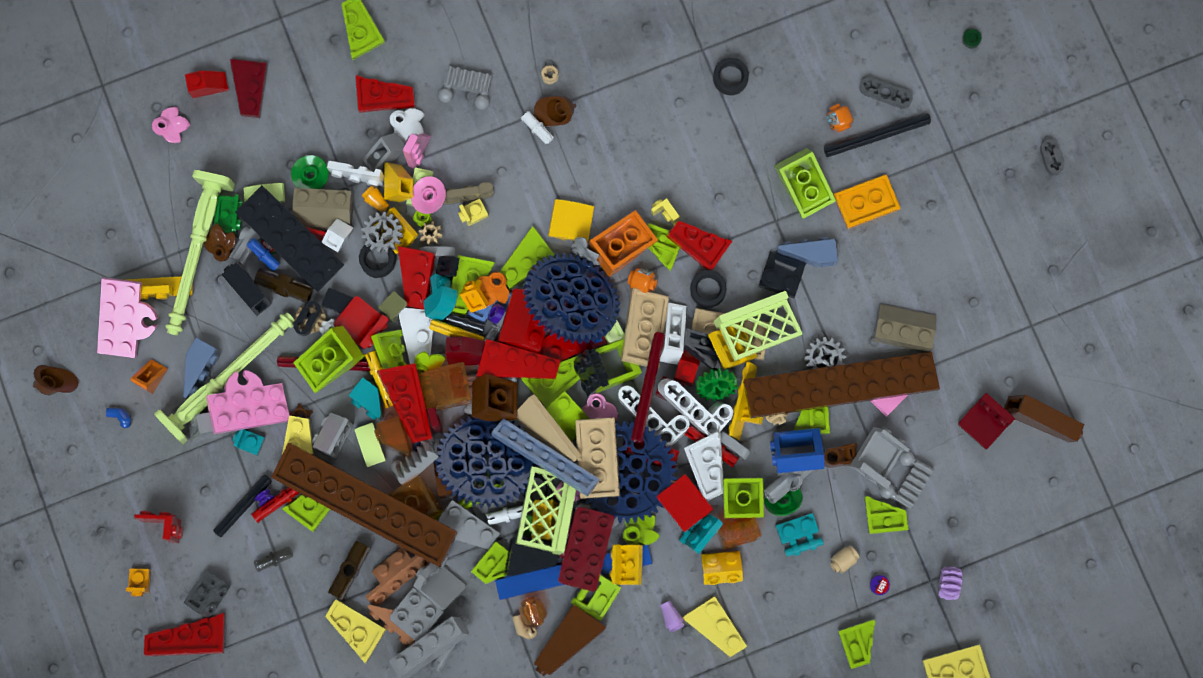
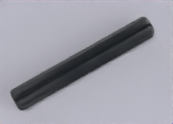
M263 475L214 528L213 532L217 536L222 537L253 504L255 497L272 483V480L267 475Z

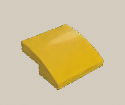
M555 199L548 236L565 241H574L576 237H583L588 243L594 206Z
M732 326L726 328L729 335L736 336L738 329ZM714 331L708 335L724 370L758 357L755 353L734 361L721 331ZM741 331L738 339L748 343L749 337L747 333ZM736 342L735 349L737 354L744 353L746 346Z

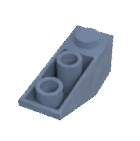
M829 237L819 238L818 241L813 242L809 239L801 240L797 244L783 242L781 246L777 247L778 254L805 262L817 268L836 266L838 262L835 239H830Z
M195 338L186 353L183 395L185 399H188L199 389L198 387L201 382L207 379L209 375L208 370L211 365H215L219 359V351L198 338Z

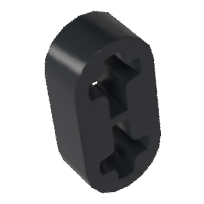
M309 301L301 310L294 323V330L298 335H309L320 318L322 309L317 302ZM314 306H316L315 309L317 310V313H312L311 316L308 317L310 314L308 310L309 307L313 308ZM308 320L306 322L307 330L303 329L300 331L299 324L303 325Z

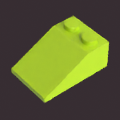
M806 148L774 165L783 186L802 219L836 201L811 150Z
M344 326L330 328L294 362V365L314 393H317L355 366L364 357V354Z

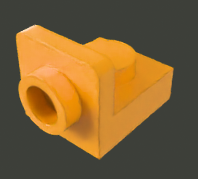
M480 279L465 283L460 293L461 298L471 313L487 308L489 304L480 289L482 284Z
M129 569L128 587H126V592L136 597H142L143 593H149L151 570Z

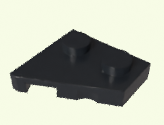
M687 328L684 335L683 349L710 369L717 371L721 368L720 359L708 336L709 334Z

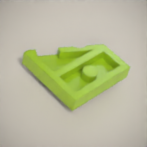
M649 223L648 227L658 241L648 249L671 271L680 248L666 237L669 230Z
M828 407L801 411L793 431L820 428L821 435L830 434Z
M869 496L864 497L868 534L908 531L906 510L877 501Z
M495 541L470 572L485 584L503 577L508 551Z
M875 620L838 631L850 669L870 663Z

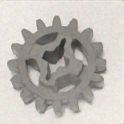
M376 212L375 218L369 216L370 222L364 221L366 228H361V231L365 235L361 237L363 240H367L364 243L366 247L371 245L370 249L372 252L377 249L379 254H381L382 250L389 253V248L396 249L395 243L401 244L398 238L403 237V234L399 232L403 228L401 225H398L400 223L398 219L394 220L393 214L387 217L386 212H383L382 216ZM388 222L393 225L394 230L388 228ZM384 228L386 233H383L380 237L379 233H381ZM370 236L376 237L377 243H374Z
M823 337L822 342L817 338L815 339V344L810 343L808 345L811 349L805 350L808 356L804 357V360L809 362L805 367H811L812 369H818L817 366L823 368L834 366L833 360L835 357H837L835 366L845 365L842 360L846 359V356L841 354L845 349H839L840 342L834 344V338L827 341L826 337ZM816 349L817 356L813 359V352ZM824 355L828 356L829 359L826 361L822 360L821 357Z

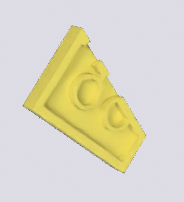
M289 416L283 452L287 444L292 443L314 455L310 419Z
M713 597L682 617L729 657L747 647L716 597Z
M336 599L325 616L366 664L386 629Z
M980 645L922 661L927 678H990Z

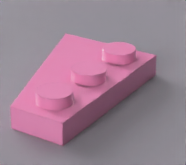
M427 134L410 135L403 149L409 167L415 169L417 164L420 165L424 159L423 152L431 136Z

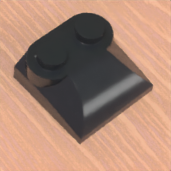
M770 251L758 287L775 293L786 291L788 297L794 299L806 263Z

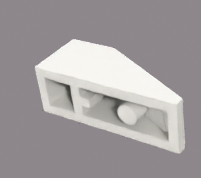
M668 303L664 329L665 339L660 362L675 365L679 363L684 348L687 306Z

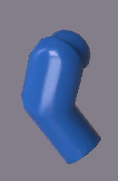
M106 409V417L117 418L122 428H129L131 426V416L125 409Z

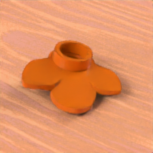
M494 272L489 277L481 276L477 279L482 281L480 289L489 303L488 306H491L496 301L502 304L507 302L509 290L506 287L507 281L504 274ZM495 279H498L501 281V283L495 285L493 281Z

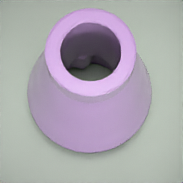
M671 601L665 602L660 606L666 629L674 632L684 626V619L674 608Z

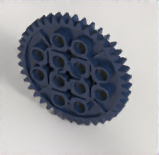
M556 253L554 257L549 255L548 258L543 257L541 261L538 260L524 280L523 288L525 289L523 294L526 296L523 300L527 302L525 307L531 308L528 313L535 315L533 321L539 320L538 326H545L543 331L550 330V336L556 333L558 340L561 336L564 342L569 338L572 344H574L576 339L579 344L583 340L586 344L590 340L593 342L597 338L600 340L611 331L619 317L620 308L618 307L620 302L617 301L619 295L615 294L617 289L612 288L614 282H608L610 277H604L605 271L599 272V266L594 268L592 261L587 264L586 258L581 261L579 255L574 259L572 254L567 258L565 253L561 257Z
M467 416V422L460 419V425L454 423L453 428L449 427L448 433L444 432L443 439L440 438L439 440L440 445H437L436 452L439 457L435 459V465H437L436 472H439L438 478L442 479V485H446V491L452 490V496L458 494L459 501L465 498V504L472 501V506H475L478 502L480 508H482L484 503H487L488 508H490L491 503H494L496 507H498L499 502L506 505L507 499L512 503L514 497L519 499L520 493H525L531 467L537 468V464L518 452L511 451L513 450L512 448L491 435L492 431L501 421H485L478 418L472 420L470 416ZM466 450H467V460L469 461V463H468V472H467V462L465 461ZM492 450H497L499 453H494ZM458 451L460 454H454L453 452ZM505 451H506V458H507V461H508V463H507V470H506V461H505V459H504ZM485 454H486V460H488V467H487V463H486V461H485ZM515 466H516V467H519L520 469L516 470V469H513L512 467H515ZM474 468H480L481 470L476 471ZM498 484V485H501L502 487L497 488V487H495L494 485ZM480 485L482 486V488H476L474 486Z
M623 421L622 427L616 422V438L624 437L626 441L623 447H617V451H626L630 447L634 453L645 454L644 456L634 454L627 458L625 454L617 452V456H621L623 459V464L618 467V470H625V467H628V470L637 473L624 478V474L619 472L621 479L619 487L622 489L623 486H626V490L640 494L629 493L622 497L620 493V496H617L618 503L615 506H611L608 503V497L588 498L585 504L592 503V510L598 508L597 511L613 515L614 520L618 517L619 523L622 522L623 518H625L627 524H629L630 518L637 523L638 517L642 521L645 520V514L651 518L652 510L658 513L657 506L664 508L657 499V496L673 484L671 481L677 480L675 476H672V473L677 472V469L672 468L677 462L670 460L675 455L668 454L672 448L664 447L667 443L666 440L660 442L662 435L654 436L656 430H652L649 433V426L645 427L643 436L645 446L643 449L637 450L634 447L635 442L631 440L634 422L631 421L630 426H627L626 421ZM636 458L642 460L643 465L640 469L632 467V461ZM648 458L647 469L648 473L651 474V477H647V480H645V488L643 491L644 478L640 476V473L645 471ZM654 461H660L662 464V468L658 472H654L651 469V464ZM632 478H638L640 481V486L636 489H632L629 485ZM652 480L659 482L660 487L657 491L649 489V483ZM630 497H635L638 501L635 508H629L627 505V500Z

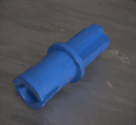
M255 238L248 241L247 247L258 257L259 261L262 260L271 271L278 268L281 262L269 252L268 248L265 249Z

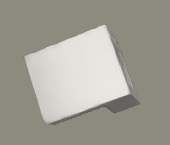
M336 219L327 230L322 243L339 252L347 242L353 227L340 219Z

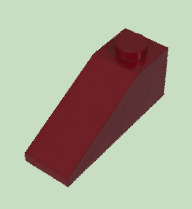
M466 336L446 337L445 354L448 365H479L485 341Z

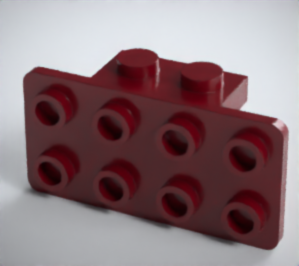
M583 507L576 509L573 523H571L568 529L564 553L559 555L562 558V566L558 578L559 583L588 591H595L597 589L614 523L613 515Z

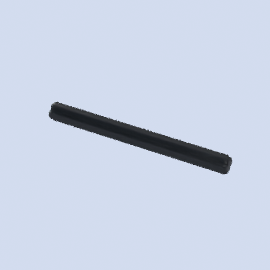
M930 115L917 116L824 147L825 156L831 157L931 123Z

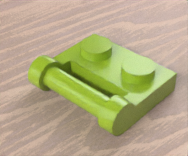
M600 574L599 581L601 583L587 605L582 601L587 595L588 590L581 589L577 596L571 600L573 605L599 621L602 620L621 589V586L612 584L611 580Z

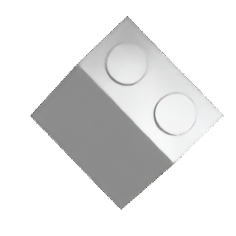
M330 412L329 416H325L321 423L323 428L320 433H316L312 440L314 445L312 447L336 460L353 424L348 419Z

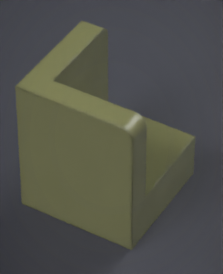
M393 291L378 308L394 324L399 319L398 314L407 306V302Z

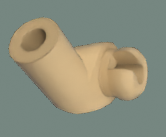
M521 615L512 617L516 633L519 636L533 639L537 635L536 628L525 625Z

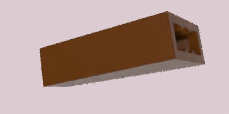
M1026 394L1008 396L1004 409L1016 418L1015 420L1066 442H1078L1082 437V429L1085 424Z
M573 605L534 662V665L537 666L535 670L544 677L546 674L551 676L606 630V626Z

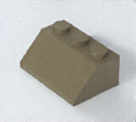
M294 188L293 215L305 227L327 232L336 219H340L351 226L354 196L351 191Z
M880 304L873 342L926 353L930 352L936 332V315Z

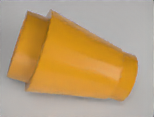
M370 186L362 194L364 201L381 213L390 206L377 187Z

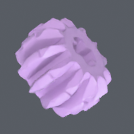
M943 567L938 585L939 596L946 600H956L961 593L962 571L956 567Z

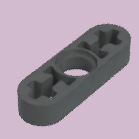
M871 77L864 78L859 86V90L863 95L900 109L908 108L913 99L909 91ZM867 83H870L872 87L869 90H866V86H864ZM880 86L877 91V94H875L876 87ZM889 89L891 96L883 97L881 90ZM895 92H897V95H896V98H895V101H894V100H892V99H893V97H894ZM906 96L907 101L901 103L900 98Z

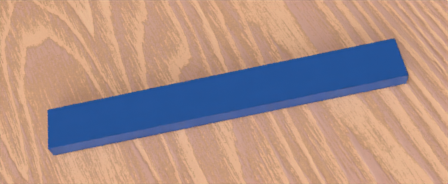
M643 545L642 566L652 564L648 545ZM611 553L605 554L601 575L603 576L610 574L612 570ZM562 565L496 580L499 599L504 600L564 585L558 581Z

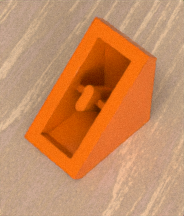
M151 359L131 377L130 381L153 394L168 368Z

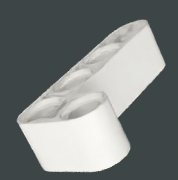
M663 379L658 384L659 393L683 416L687 417L700 432L710 436L720 432L733 416L732 407L722 402L714 403L707 411L674 380ZM670 385V389L676 393L669 392L668 386ZM685 397V403L681 406L680 399ZM723 407L724 414L720 416L719 411ZM696 409H698L699 414L696 418H694L693 413ZM711 422L712 427L707 431V424Z
M623 386L618 393L619 401L636 419L637 413L635 408L639 405L640 395L631 386ZM624 392L626 394L631 393L630 398L634 402L631 407V401L628 398L623 399ZM651 407L649 408L646 426L653 419L659 425L656 428L649 427L648 432L656 430L655 437L666 433L671 435L672 440L666 443V447H671L687 432L689 428L687 417L678 415L666 424ZM683 421L686 427L682 430L677 429L675 423Z

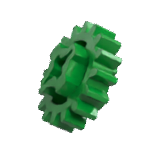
M721 368L717 371L711 369L710 373L704 372V376H699L698 381H696L697 394L700 395V398L705 397L706 401L710 398L713 402L716 399L722 401L724 397L730 398V394H735V390L738 389L737 377L734 376V372L729 373L728 369L721 371Z

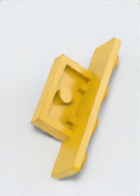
M182 277L123 280L142 282L141 300H148L151 297L168 299L170 296H177ZM193 283L191 286L189 296L193 295Z
M747 362L742 371L743 379L738 388L737 404L734 405V416L729 425V436L736 440L741 438L744 422L762 425L763 417L750 419L743 381L744 379L755 378L757 366L751 362Z

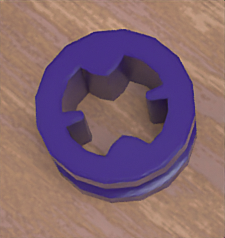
M269 489L262 491L255 497V501L260 502V507L274 498L273 494L270 495Z

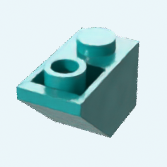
M362 377L348 395L352 399L350 403L358 409L363 407L367 410L366 415L375 421L377 418L382 421L383 411L380 392L378 388Z

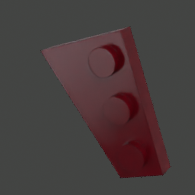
M230 59L240 115L243 117L260 118L268 64L265 62Z

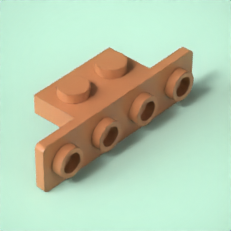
M401 547L371 571L380 584L365 597L373 606H378L391 594L399 590L407 581L412 579L423 566H428L429 561L417 555L411 559Z

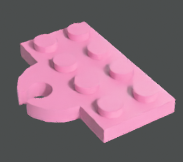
M102 278L97 353L135 358L137 357L138 339H145L156 330L158 325L147 326L143 321L144 317L157 320L158 316L151 305L141 301L142 282Z
M244 370L243 377L247 381L246 385L238 383L237 378L239 374L235 372L228 378L224 386V393L206 396L214 434L284 423L289 420V411L282 383L263 386L261 379L250 371Z

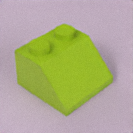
M565 391L546 407V410L571 442L576 439L575 420L590 419Z
M763 478L723 479L724 518H764Z

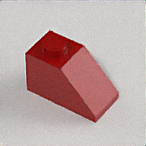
M202 70L184 74L188 93L192 99L229 91L225 72Z
M685 349L680 358L674 380L692 387L700 361Z

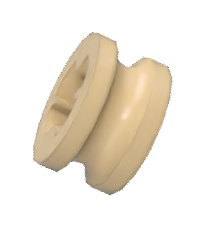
M550 65L542 69L543 82L554 84L558 80V71L554 66ZM548 71H551V74L555 73L552 75L553 78L545 77Z

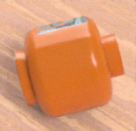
M839 103L829 108L830 112L826 114V118L833 131L837 130L839 133L852 127L851 124L854 120L848 106H841Z
M638 267L635 271L632 270L630 272L628 284L630 289L636 288L647 293L648 291L655 290L657 280L655 279L654 272Z

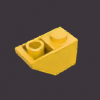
M384 163V199L399 203L412 199L413 179L402 165Z

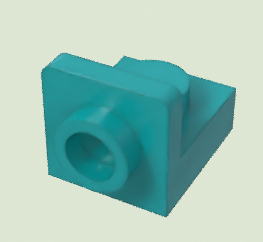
M243 429L236 431L234 434L233 446L258 456L265 438Z

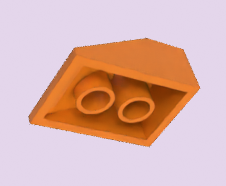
M635 210L591 239L588 247L591 251L599 254L597 261L606 274L611 277L655 244L658 239Z

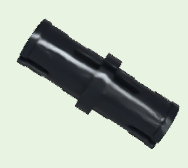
M452 312L446 319L447 324L458 326L464 330L474 331L481 335L486 325L485 322L471 319L470 316L466 315L465 317Z

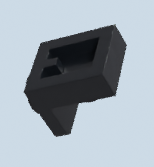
M455 256L439 257L436 274L452 280V277L457 275L460 258Z

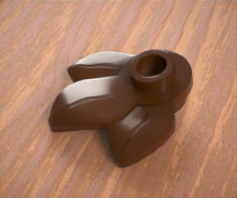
M215 224L211 228L210 234L207 235V240L203 242L205 249L213 253L217 261L223 262L231 255V249L236 244V237L234 232L225 234L219 224Z

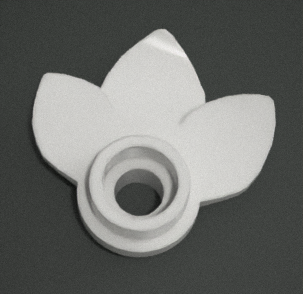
M410 108L405 112L397 110L391 114L390 124L394 127V133H397L403 143L407 141L408 136L411 134H424L423 127L419 122L424 117V114L420 110ZM396 117H402L403 121L397 122Z

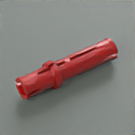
M692 425L685 433V436L694 442L708 437ZM722 445V461L733 468L739 457L725 449L726 446Z
M290 487L285 490L281 489V493L250 514L259 523L285 503H290L291 499L298 495L299 492Z

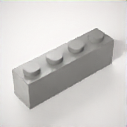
M452 616L389 662L398 678H409L469 636L470 633L461 618Z

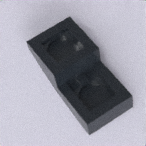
M328 288L322 302V307L341 314L353 297Z

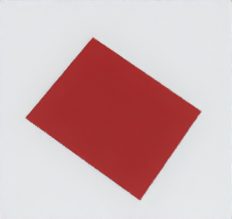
M686 474L657 496V499L684 532L713 510Z

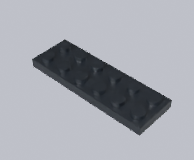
M263 185L235 212L317 292L345 266Z

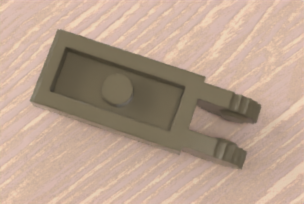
M483 182L476 187L468 185L462 189L448 188L446 189V198L443 204L449 205L475 201L479 198H492L494 194L493 184Z

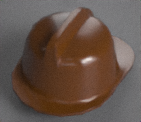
M566 96L544 97L536 102L534 114L537 120L543 122L545 126L565 125L570 122L576 104H573Z
M40 365L34 369L35 380L33 387L44 395L50 396L57 392L70 393L78 387L77 377L69 370L47 365Z

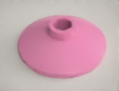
M431 176L420 179L413 187V198L411 199L413 207L423 214L436 212L441 208L446 198L444 184L439 179Z

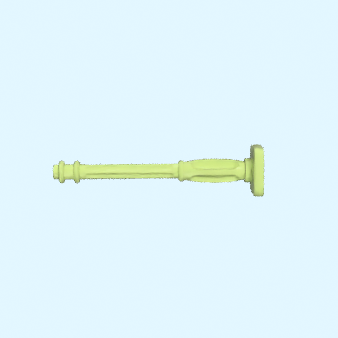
M194 170L192 177L199 184L203 185L202 188L204 190L196 208L192 234L190 235L192 241L173 311L168 314L171 317L170 322L165 325L168 329L167 333L177 336L179 332L183 331L181 324L182 321L186 320L184 313L203 242L207 240L206 237L213 222L218 193H221V189L234 191L235 183L230 178L200 170Z
M288 312L285 315L280 314V319L276 323L271 322V327L215 379H210V382L192 394L174 415L171 414L167 417L159 409L154 413L156 418L184 445L188 441V438L182 432L185 428L184 425L208 406L206 396L222 392L230 376L235 372L239 373L279 335L283 336L285 334L284 331L288 327H293L294 318Z

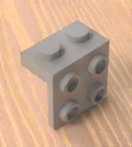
M448 555L441 567L428 562L426 568L423 566L417 572L416 576L418 578L413 585L441 610H445L466 588L463 582L444 567L449 558Z
M412 588L390 615V620L411 638L418 641L429 632L438 619H442L445 613L429 601L421 592Z

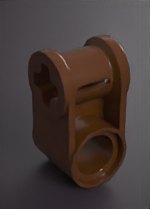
M857 443L828 449L824 453V466L828 468L850 466L857 455ZM827 454H833L836 457V461L834 463L829 462Z

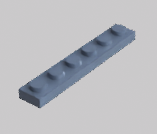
M504 418L492 431L494 438L587 497L599 483L597 477Z

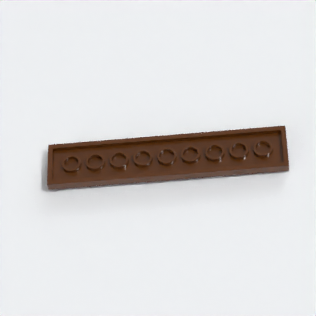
M932 352L750 378L743 381L750 419L932 392L940 389Z
M292 443L287 444L271 478L438 567L442 566L459 532Z

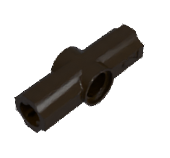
M260 268L255 275V284L268 288L280 296L286 298L289 296L305 303L309 302L312 297L313 287L297 282L288 275L276 274Z
M355 541L347 558L340 565L339 572L327 593L342 601L344 600L354 579L359 575V570L371 550L370 547ZM349 565H352L354 567V573L350 576H347L345 574V568Z

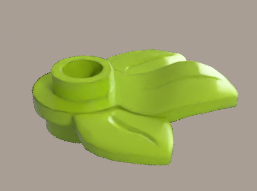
M426 351L417 354L415 363L419 379L430 377L433 380L445 377L446 372L440 368L445 361V357L440 354L429 356Z
M645 515L644 521L638 517L637 523L632 518H630L629 524L625 521L626 529L623 532V538L629 545H636L638 543L649 545L660 537L657 532L653 531L655 526L654 515L651 518ZM631 533H636L634 539L629 537Z

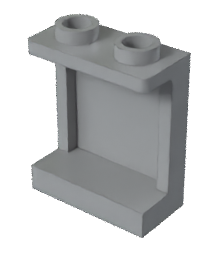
M873 427L850 467L877 487L888 489L891 482L886 478L902 452L908 453L910 449L905 446V441L898 437H893L889 429Z

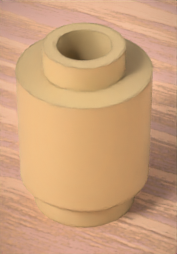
M852 546L844 547L830 558V566L836 573L840 572L843 574L856 564L860 557Z

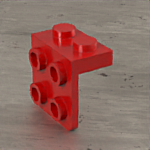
M355 296L336 318L333 325L335 327L344 326L354 342L360 348L366 349L373 345L371 336L379 332L382 333L387 328V321L389 319L383 314L378 313L359 296Z
M140 511V514H134V519L141 522L164 523L163 540L179 543L183 537L181 520L176 518V515H172L169 512H159V515H156L149 511Z

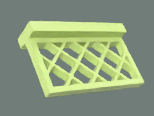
M786 291L720 315L714 321L716 328H720L734 361L802 335V331L787 301L789 297ZM782 306L787 313L785 318L776 314L777 309ZM761 314L771 316L769 324L759 321ZM774 318L783 322L781 330L771 326ZM745 320L755 323L752 331L742 327ZM757 324L767 328L764 336L755 333ZM786 324L793 326L796 333L788 334L784 332ZM732 326L738 329L735 337L728 334L727 327ZM770 330L779 334L776 341L767 338ZM741 331L750 334L748 343L738 339ZM753 336L763 340L760 347L751 345ZM736 342L746 346L744 353L737 354L735 349Z
M531 467L516 544L560 555L565 550L576 489L563 482L562 488L556 490L551 480L557 478L556 476L544 469ZM534 474H542L546 481L538 486L534 481ZM548 483L554 493L545 498L540 487ZM537 491L542 501L534 505L530 495L532 492ZM556 495L559 500V506L552 509L547 499ZM544 502L550 512L542 517L536 506ZM533 509L539 519L530 524L526 515L527 512ZM552 514L556 522L549 529L543 518ZM541 521L546 531L538 536L532 526ZM529 528L535 538L531 541L522 540L523 531ZM547 532L552 539L551 546L544 545L540 540V537Z

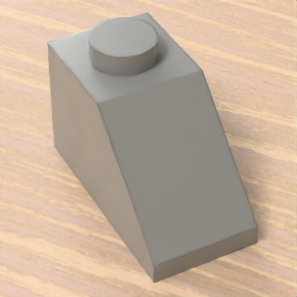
M397 133L383 136L362 160L372 172L375 169L381 170L384 168V163H391L400 156L405 144Z

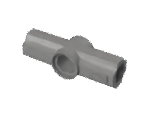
M246 225L241 231L239 241L229 257L237 263L245 265L252 254V251L247 247L248 241L255 238L261 243L262 238L249 225Z
M813 470L778 473L777 479L763 490L764 496L772 504L776 503L790 490H798L802 485L803 479Z

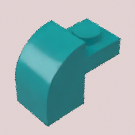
M434 274L430 277L432 294L423 301L425 316L442 321L454 309L457 300V290L451 289L449 278Z

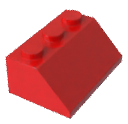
M513 289L497 342L537 353L541 350L546 331H543L545 326H538L539 320L533 321L535 315L528 313L531 308L525 307L527 302L523 300L526 296L523 294L524 290Z

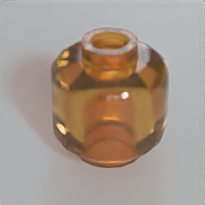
M532 596L520 603L519 613L526 625L537 627L544 623L543 619L547 617L548 613L541 599Z

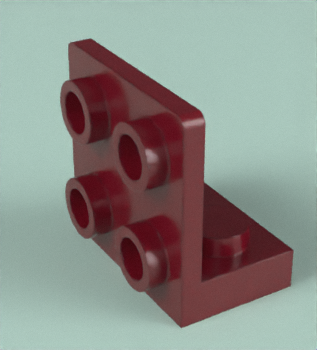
M985 393L960 420L958 426L987 450L1016 418L990 395Z

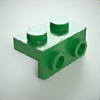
M235 194V197L218 195L214 225L219 224L225 234L234 232L237 235L238 230H241L242 219H239V216L235 213L243 205V200L240 199L238 194Z

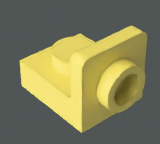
M480 198L465 206L459 205L460 212H458L462 223L466 221L468 226L489 217Z
M667 198L663 201L660 199L652 205L651 214L653 216L663 210L662 215L667 222L671 221L674 225L676 221H680V216Z

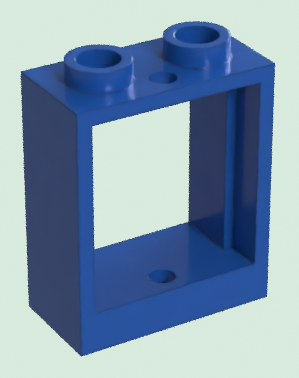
M820 428L773 433L770 449L771 452H775V454H772V464L777 466V473L824 469V452ZM813 445L814 452L781 455L780 448Z

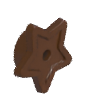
M298 404L293 412H289V416L299 417V415H302V418L308 419L313 411L304 410L302 405Z

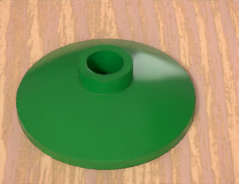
M313 155L299 158L291 169V179L297 188L321 189L329 177L326 163L321 158ZM314 173V177L308 178V174Z
M800 489L796 491L790 490L773 504L765 497V507L768 512L776 516L792 514L801 506L803 494Z

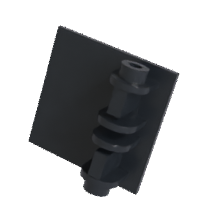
M595 349L585 350L574 361V370L580 377L581 387L586 392L587 397L593 394L599 387L609 385L606 371L602 372L605 370V367L596 369L602 366L603 362H601L599 352Z

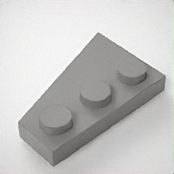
M453 500L450 501L438 518V521L459 531L455 540L489 549L500 534Z

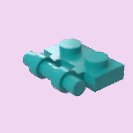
M813 513L775 526L781 544L790 543L791 548L784 550L786 557L798 556L801 552L813 551L818 546L824 545L821 537L814 540L812 534L819 532ZM806 537V543L797 545V539Z
M707 514L687 531H683L679 541L699 554L723 523L716 517Z

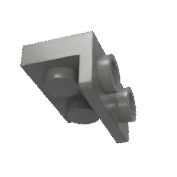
M205 570L184 601V604L200 615L210 618L223 597L226 596L230 585Z

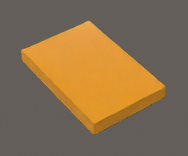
M887 174L833 194L847 229L901 209Z

